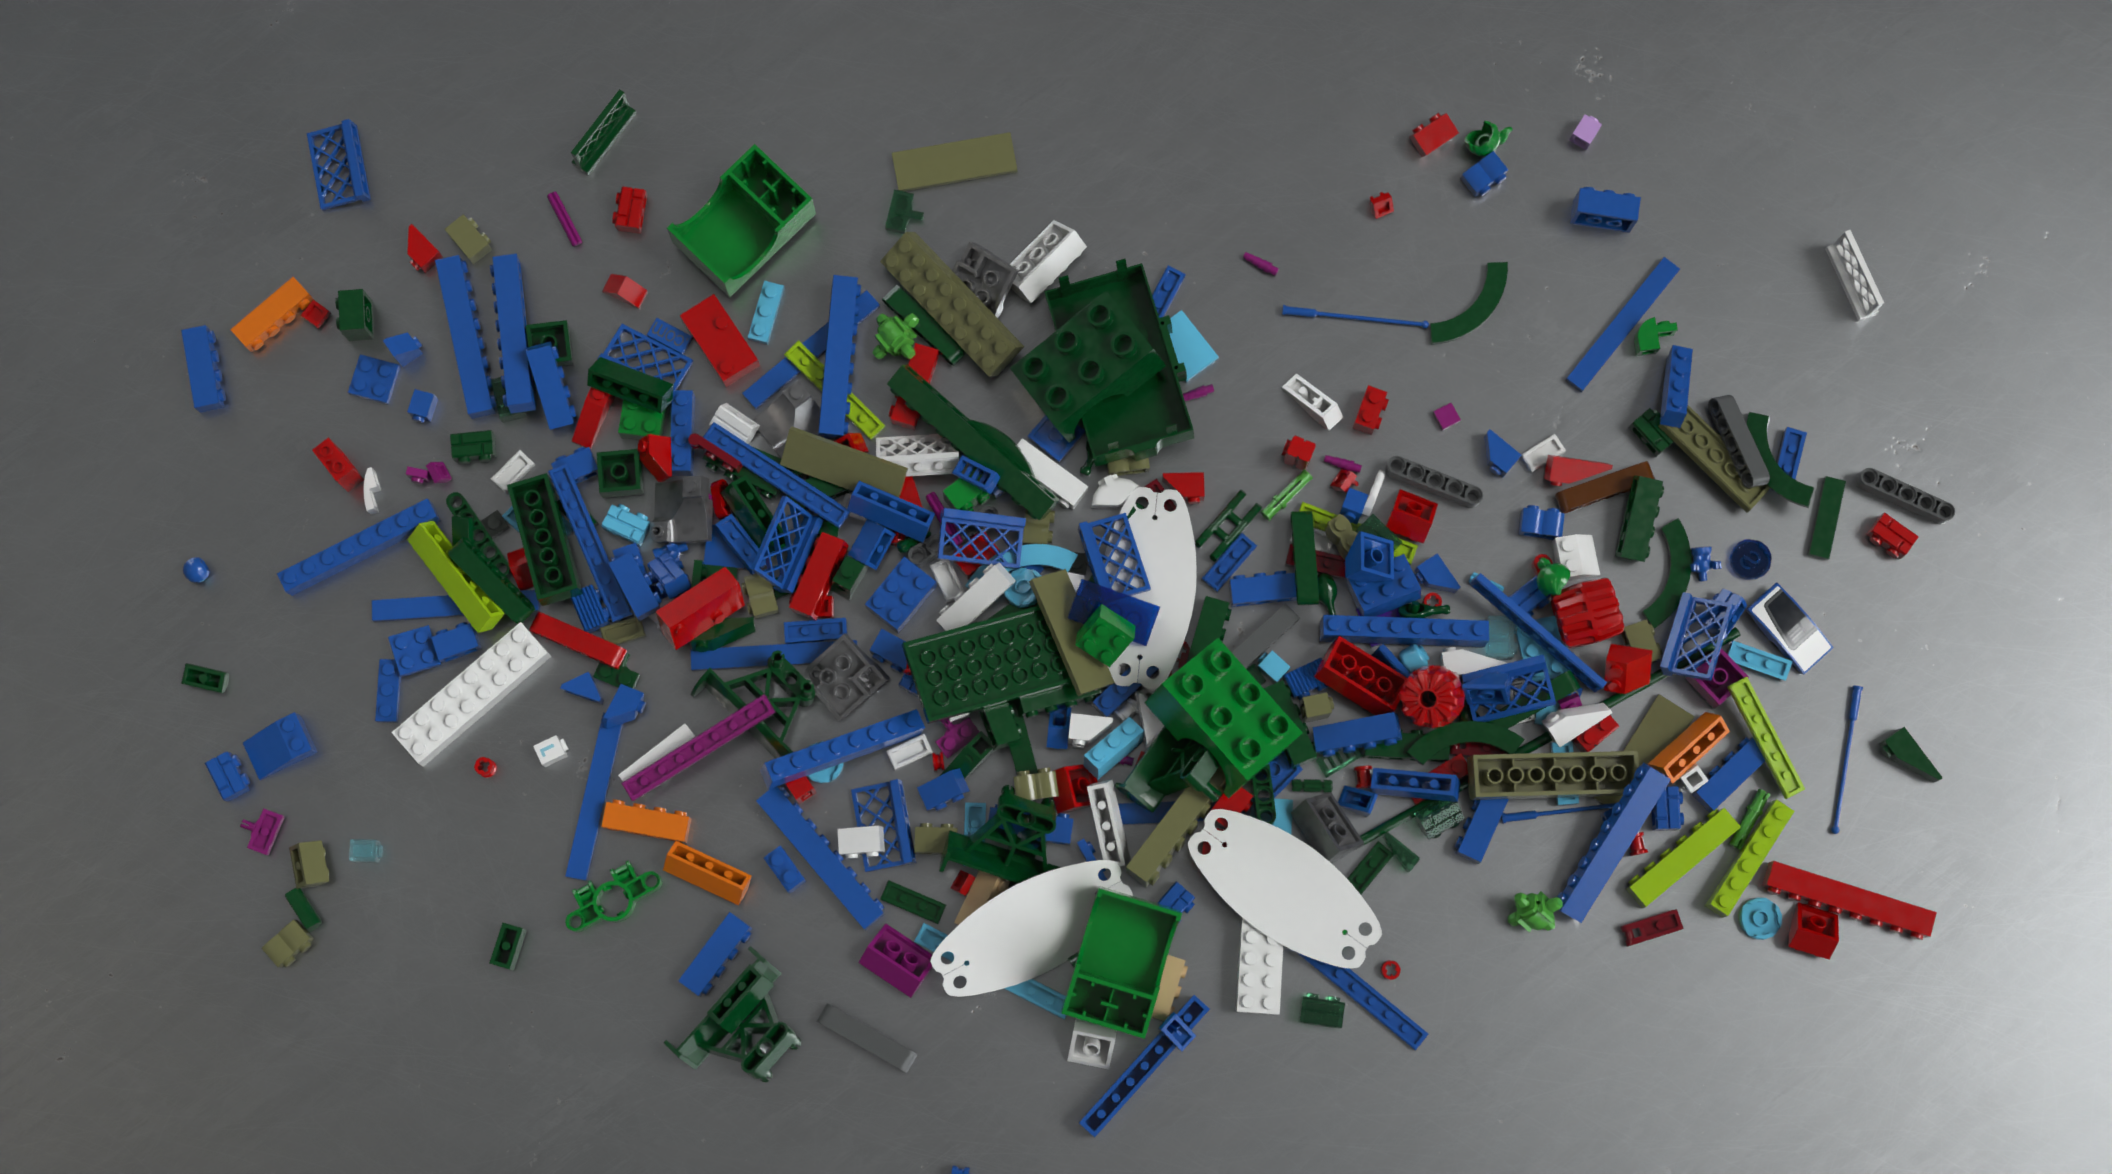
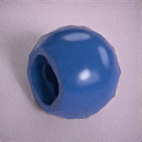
M199 557L188 559L183 566V574L190 582H203L210 574L208 566Z

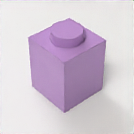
M1584 115L1569 141L1587 150L1602 124L1595 117Z

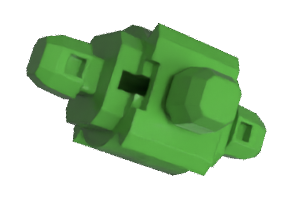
M880 314L876 318L879 327L875 338L880 345H877L872 353L877 359H882L887 355V352L894 356L903 355L908 359L915 355V350L912 346L915 342L913 339L917 338V335L911 329L919 322V318L915 314H909L904 318L905 320L897 316H893V318L888 317L885 314Z
M1541 891L1539 894L1530 893L1528 895L1520 892L1515 895L1517 911L1508 916V923L1511 926L1521 925L1529 933L1532 929L1541 930L1544 928L1547 931L1553 930L1555 928L1553 912L1561 909L1563 902L1559 897L1549 899Z

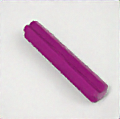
M556 191L548 194L547 198L572 246L580 245L582 240Z
M931 492L926 495V500L941 524L940 513L944 506L937 494ZM946 523L945 531L952 537L958 530L954 524ZM960 534L952 539L957 546L963 543Z

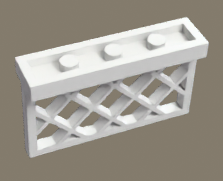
M1851 230L1845 231L1834 244L1827 246L1825 250L1858 321L1876 315L1884 301Z
M939 434L876 438V457L908 468L906 476L952 474L959 461V451L955 450L951 443H944L950 440H947L946 437H941ZM924 442H931V444L928 445V446L925 445V444H923V443H924ZM911 443V445L908 447L904 446L903 444ZM890 444L891 446L885 448L881 445ZM937 446L943 448L940 451L934 450ZM917 447L922 449L918 453L913 451ZM895 449L901 450V452H899L898 454L894 453L893 451Z

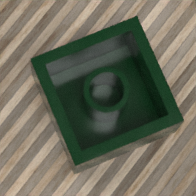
M363 289L338 291V298H335L336 309L339 310V317L336 318L337 329L341 331L348 341L374 339L371 298Z
M567 320L526 325L528 347L551 341L552 347L556 346L559 358L556 359L558 366L574 365Z
M638 449L596 452L599 493L603 498L644 494L642 462L639 459Z

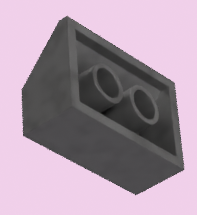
M1331 792L1307 798L1291 812L1295 822L1301 828L1313 849L1330 863L1340 860L1365 844Z

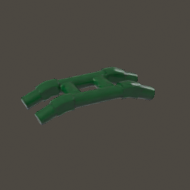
M1241 489L1208 528L1195 540L1197 548H1200L1213 533L1223 540L1209 556L1212 561H1216L1229 548L1262 509L1261 505L1255 503L1243 519H1240L1233 513L1247 495ZM1226 518L1236 525L1229 535L1219 527Z

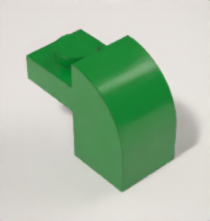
M1655 317L1646 320L1637 330L1634 337L1636 356L1656 354L1660 350L1659 337L1674 336L1678 331L1677 322L1661 321L1656 325Z

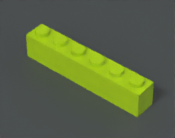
M434 521L419 523L407 539L414 551L417 552L424 564L430 569L436 580L446 590L449 597L452 598L477 633L492 630L505 613L450 558L448 551L453 546Z
M1779 800L1770 802L1745 841L1742 850L1738 852L1705 904V907L1722 918L1729 916L1795 812Z
M1716 808L1707 815L1709 818L1704 823L1698 822L1691 828L1693 832L1688 837L1684 834L1675 842L1677 844L1672 850L1667 848L1659 855L1661 859L1657 863L1652 861L1644 868L1646 871L1640 877L1637 874L1628 881L1630 885L1626 890L1641 908L1647 907L1741 828L1725 808L1719 811Z

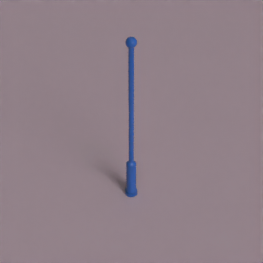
M1283 305L1282 315L1327 316L1421 326L1424 329L1429 327L1428 321L1414 322L1318 312L1316 309L1289 307Z
M1856 685L1852 687L1853 694L1849 713L1850 727L1835 822L1831 828L1833 834H1838L1840 831L1838 824L1854 723L1858 718L1861 692L1863 691V687Z
M1616 803L1536 812L1534 810L1503 813L1501 820L1502 824L1512 821L1536 819L1538 816L1613 808Z

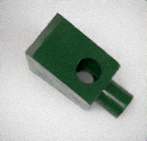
M846 556L832 580L831 591L850 601L869 566L850 556Z

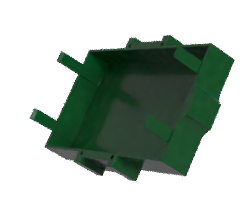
M1126 258L1116 261V271L1071 284L1068 275L1058 278L1060 287L1044 291L1056 331L1107 290L1138 330L1148 329V342L1166 365L1150 378V383L1146 381L1128 397L1124 394L1110 396L1094 405L1081 418L1095 467L1124 458H1132L1135 461L1157 456L1159 450L1163 447L1194 439V429L1179 382L1187 380V373L1184 362L1178 363L1170 333L1173 332L1170 316L1167 315L1159 318L1143 264L1140 263L1127 267Z

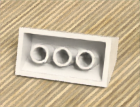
M1053 220L1010 263L1011 266L1019 270L1011 289L1020 298L1032 303L1082 254V251L1087 246L1074 229Z

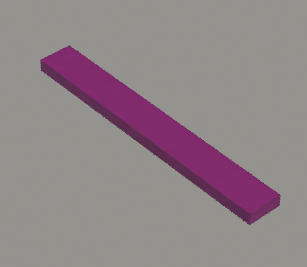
M763 694L621 784L631 801H635L770 717L776 711L767 696Z

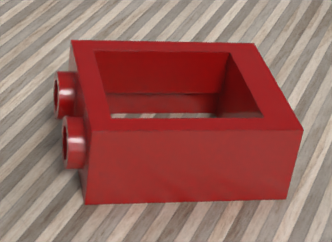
M329 437L312 449L336 482L347 492L365 480L343 451Z

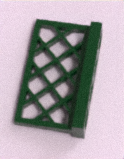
M618 90L571 151L573 157L572 164L588 176L636 115V110L630 107L622 90Z

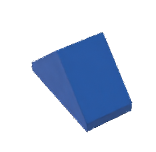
M589 671L561 684L560 689L562 691L603 705L604 700Z
M1345 785L1338 803L1343 808L1368 817L1371 814L1378 794Z
M1174 1012L1158 1027V1030L1181 1051L1196 1037L1193 1031Z

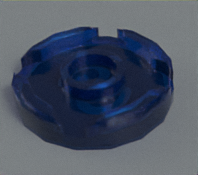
M1745 539L1732 549L1729 557L1730 566L1733 572L1740 578L1756 580L1763 577L1770 570L1772 556L1768 547L1761 541Z

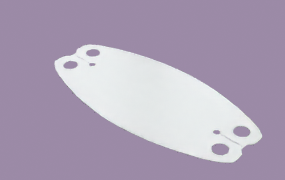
M1138 487L1130 494L1120 514L1126 513L1128 516L1133 506L1136 509L1128 521L1151 590L1111 601L1110 604L1104 605L1136 626L1134 640L1111 667L1108 668L1115 684L1119 686H1130L1133 683H1137L1138 679V683H1141L1145 688L1157 689L1167 679L1173 669L1189 628L1196 593V550L1189 512L1181 494L1177 490L1172 489L1156 493L1150 488ZM1137 498H1147L1149 502L1147 508H1137L1135 504ZM1168 499H1173L1177 503L1176 509L1172 512L1164 508V502ZM1156 515L1157 520H1153L1152 516ZM1123 519L1116 521L1113 529L1122 533L1125 525L1122 526ZM1111 532L1108 542L1115 545L1120 536ZM1122 538L1118 547L1128 552L1131 543ZM1107 546L1105 556L1109 557L1113 548ZM1115 550L1111 559L1122 564L1126 555ZM1128 557L1124 566L1135 570L1137 562ZM1108 562L1105 569L1107 573L1115 576L1119 567ZM1121 569L1117 578L1128 583L1132 574ZM1134 576L1130 585L1136 588L1144 587L1143 580ZM1116 581L1112 586L1114 595L1122 593L1125 589V586ZM1098 597V607H1099V606L1102 604V603H1101V600H1100V597ZM1138 655L1143 656V658L1140 660V664L1139 659L1137 658ZM1126 663L1130 666L1131 672L1129 675L1121 676L1118 673L1117 669L1120 664ZM1150 666H1156L1160 671L1159 676L1155 679L1149 678L1146 674Z
M1225 809L1211 810L1204 820L1205 826L1202 831L1194 833L1188 841V848L1197 867L1224 901L1257 930L1295 952L1342 968L1360 967L1366 958V949L1369 945H1374L1382 936V930L1375 914L1349 880L1315 849L1282 829L1238 812ZM1218 818H1225L1227 820L1228 827L1226 830L1219 831L1215 828V821ZM1202 841H1206L1211 845V851L1206 855L1200 854L1198 851V844ZM1226 842L1227 847H1223L1222 843ZM1367 922L1372 926L1370 935L1363 936L1360 934L1359 926L1361 923ZM1347 930L1348 934L1343 935L1342 931ZM1346 946H1351L1355 950V956L1351 960L1344 959L1342 956V950Z
M1096 860L1051 870L1005 890L974 911L940 943L931 957L932 967L936 972H940L944 978L943 987L946 993L950 996L962 997L1004 989L1042 975L1066 962L1070 956L1077 953L1080 949L1098 886L1133 896L1129 886L1123 884L1120 879L1122 872L1118 863L1111 860ZM1103 868H1108L1111 871V877L1106 881H1102L1098 877L1099 871ZM949 951L954 954L952 963L944 964L941 961V956L944 952ZM969 961V965H964V962ZM957 976H964L967 982L963 988H956L953 981Z

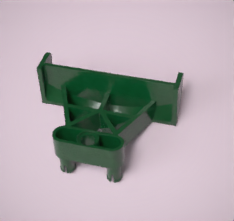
M774 651L768 659L766 669L724 682L709 668L695 684L690 695L694 698L706 688L731 714L746 706L745 702L732 689L745 686L756 698H759L764 693L754 682L766 679L765 695L776 711L773 715L785 726L779 738L762 721L748 731L775 759L793 753L784 743V740L799 705L801 707H808L813 703L815 689L814 684H811L810 680H806L785 659L784 653L781 655L782 651ZM793 677L796 683L788 684L785 679ZM771 678L790 697L769 699ZM779 707H793L789 718Z
M1164 726L1123 784L1116 782L1114 787L1151 813L1156 810L1166 795L1188 787L1202 792L1211 802H1215L1219 799L1216 794L1221 796V791L1215 788L1209 780L1220 764L1214 755L1202 744L1188 738L1177 741Z
M1009 785L1003 786L1001 789L1002 794L998 798L997 813L973 835L968 837L949 831L940 861L939 872H944L946 864L950 860L1016 883H1021L1034 876L1061 868L1048 863L1046 834L1053 832L1056 828L1057 814L1054 810V801L1051 799L1049 803V798H1045L1040 804L1014 795L1015 789L1013 786H1011L1010 790ZM1012 823L1027 829L1016 834ZM1041 837V842L1035 839ZM987 838L1008 845L1009 847L1008 849H1004L983 842V840ZM1015 849L1041 856L1043 861L1016 853Z
M750 946L748 950L758 958L752 966L774 983L782 973ZM767 993L761 1000L762 1003L744 1023L742 1022L739 1025L740 1028L722 1048H717V1045L729 1032L716 1023L708 1014L678 1048L668 1040H665L664 1044L678 1058L695 1070L709 1054L741 1062V1068L745 1073L754 1079L769 1082L770 1080L766 1077L768 1076L772 1079L771 1067L788 1048L797 1050L798 1047L795 1045L801 1046V1039L796 1036L795 1031L786 1023L779 1022L770 995ZM768 1017L769 1023H763ZM752 1034H764L753 1047ZM741 1047V1054L736 1053ZM771 1047L770 1052L766 1054L767 1049Z

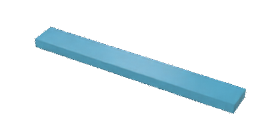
M923 923L914 942L934 952L948 935ZM947 951L942 954V957L953 962L954 954ZM965 961L964 965H969V961ZM1034 979L1004 988L1064 1020L1067 1016L1062 1014L1065 996Z

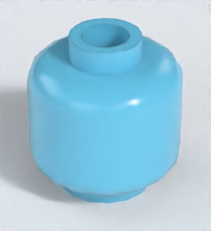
M1412 644L1399 652V661L1410 673L1423 666H1428L1427 660L1430 658L1422 645Z

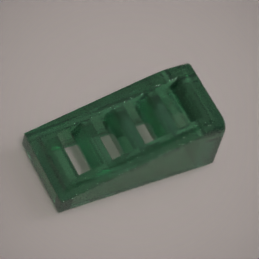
M1356 748V751L1353 752L1355 754L1354 757H1351L1350 753H1344L1348 759L1344 762L1340 753L1335 752V756L1341 764L1339 766L1336 765L1331 756H1321L1316 759V762L1327 778L1359 759L1363 754L1359 748ZM1326 758L1333 767L1331 771L1324 762V759Z
M1389 832L1384 834L1383 840L1405 871L1409 873L1418 863L1420 857Z

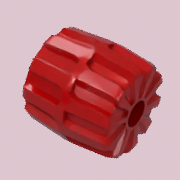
M1608 578L1576 583L1562 589L1560 595H1551V606L1556 617L1559 634L1567 648L1598 643L1619 635L1624 630L1619 600L1616 598L1615 589Z
M1440 665L1423 666L1415 670L1405 680L1400 691L1399 699L1403 703L1402 712L1413 720V724L1419 727L1439 728L1453 722L1465 706V693L1459 680L1461 677L1456 672L1447 669L1446 666ZM1432 692L1435 694L1436 699L1433 698Z

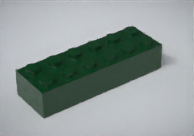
M545 473L508 484L507 488L537 600L542 606L582 595V589L551 478Z

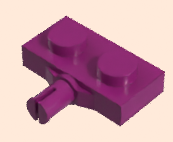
M969 717L955 725L950 722L949 718L940 720L947 731L935 743L948 759L967 745L980 731Z
M263 808L260 818L255 823L243 819L242 822L249 826L241 824L240 827L251 831V839L247 848L269 856L285 816Z

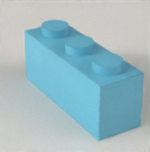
M1131 717L1127 718L1084 755V767L1099 780L1143 742L1144 730Z

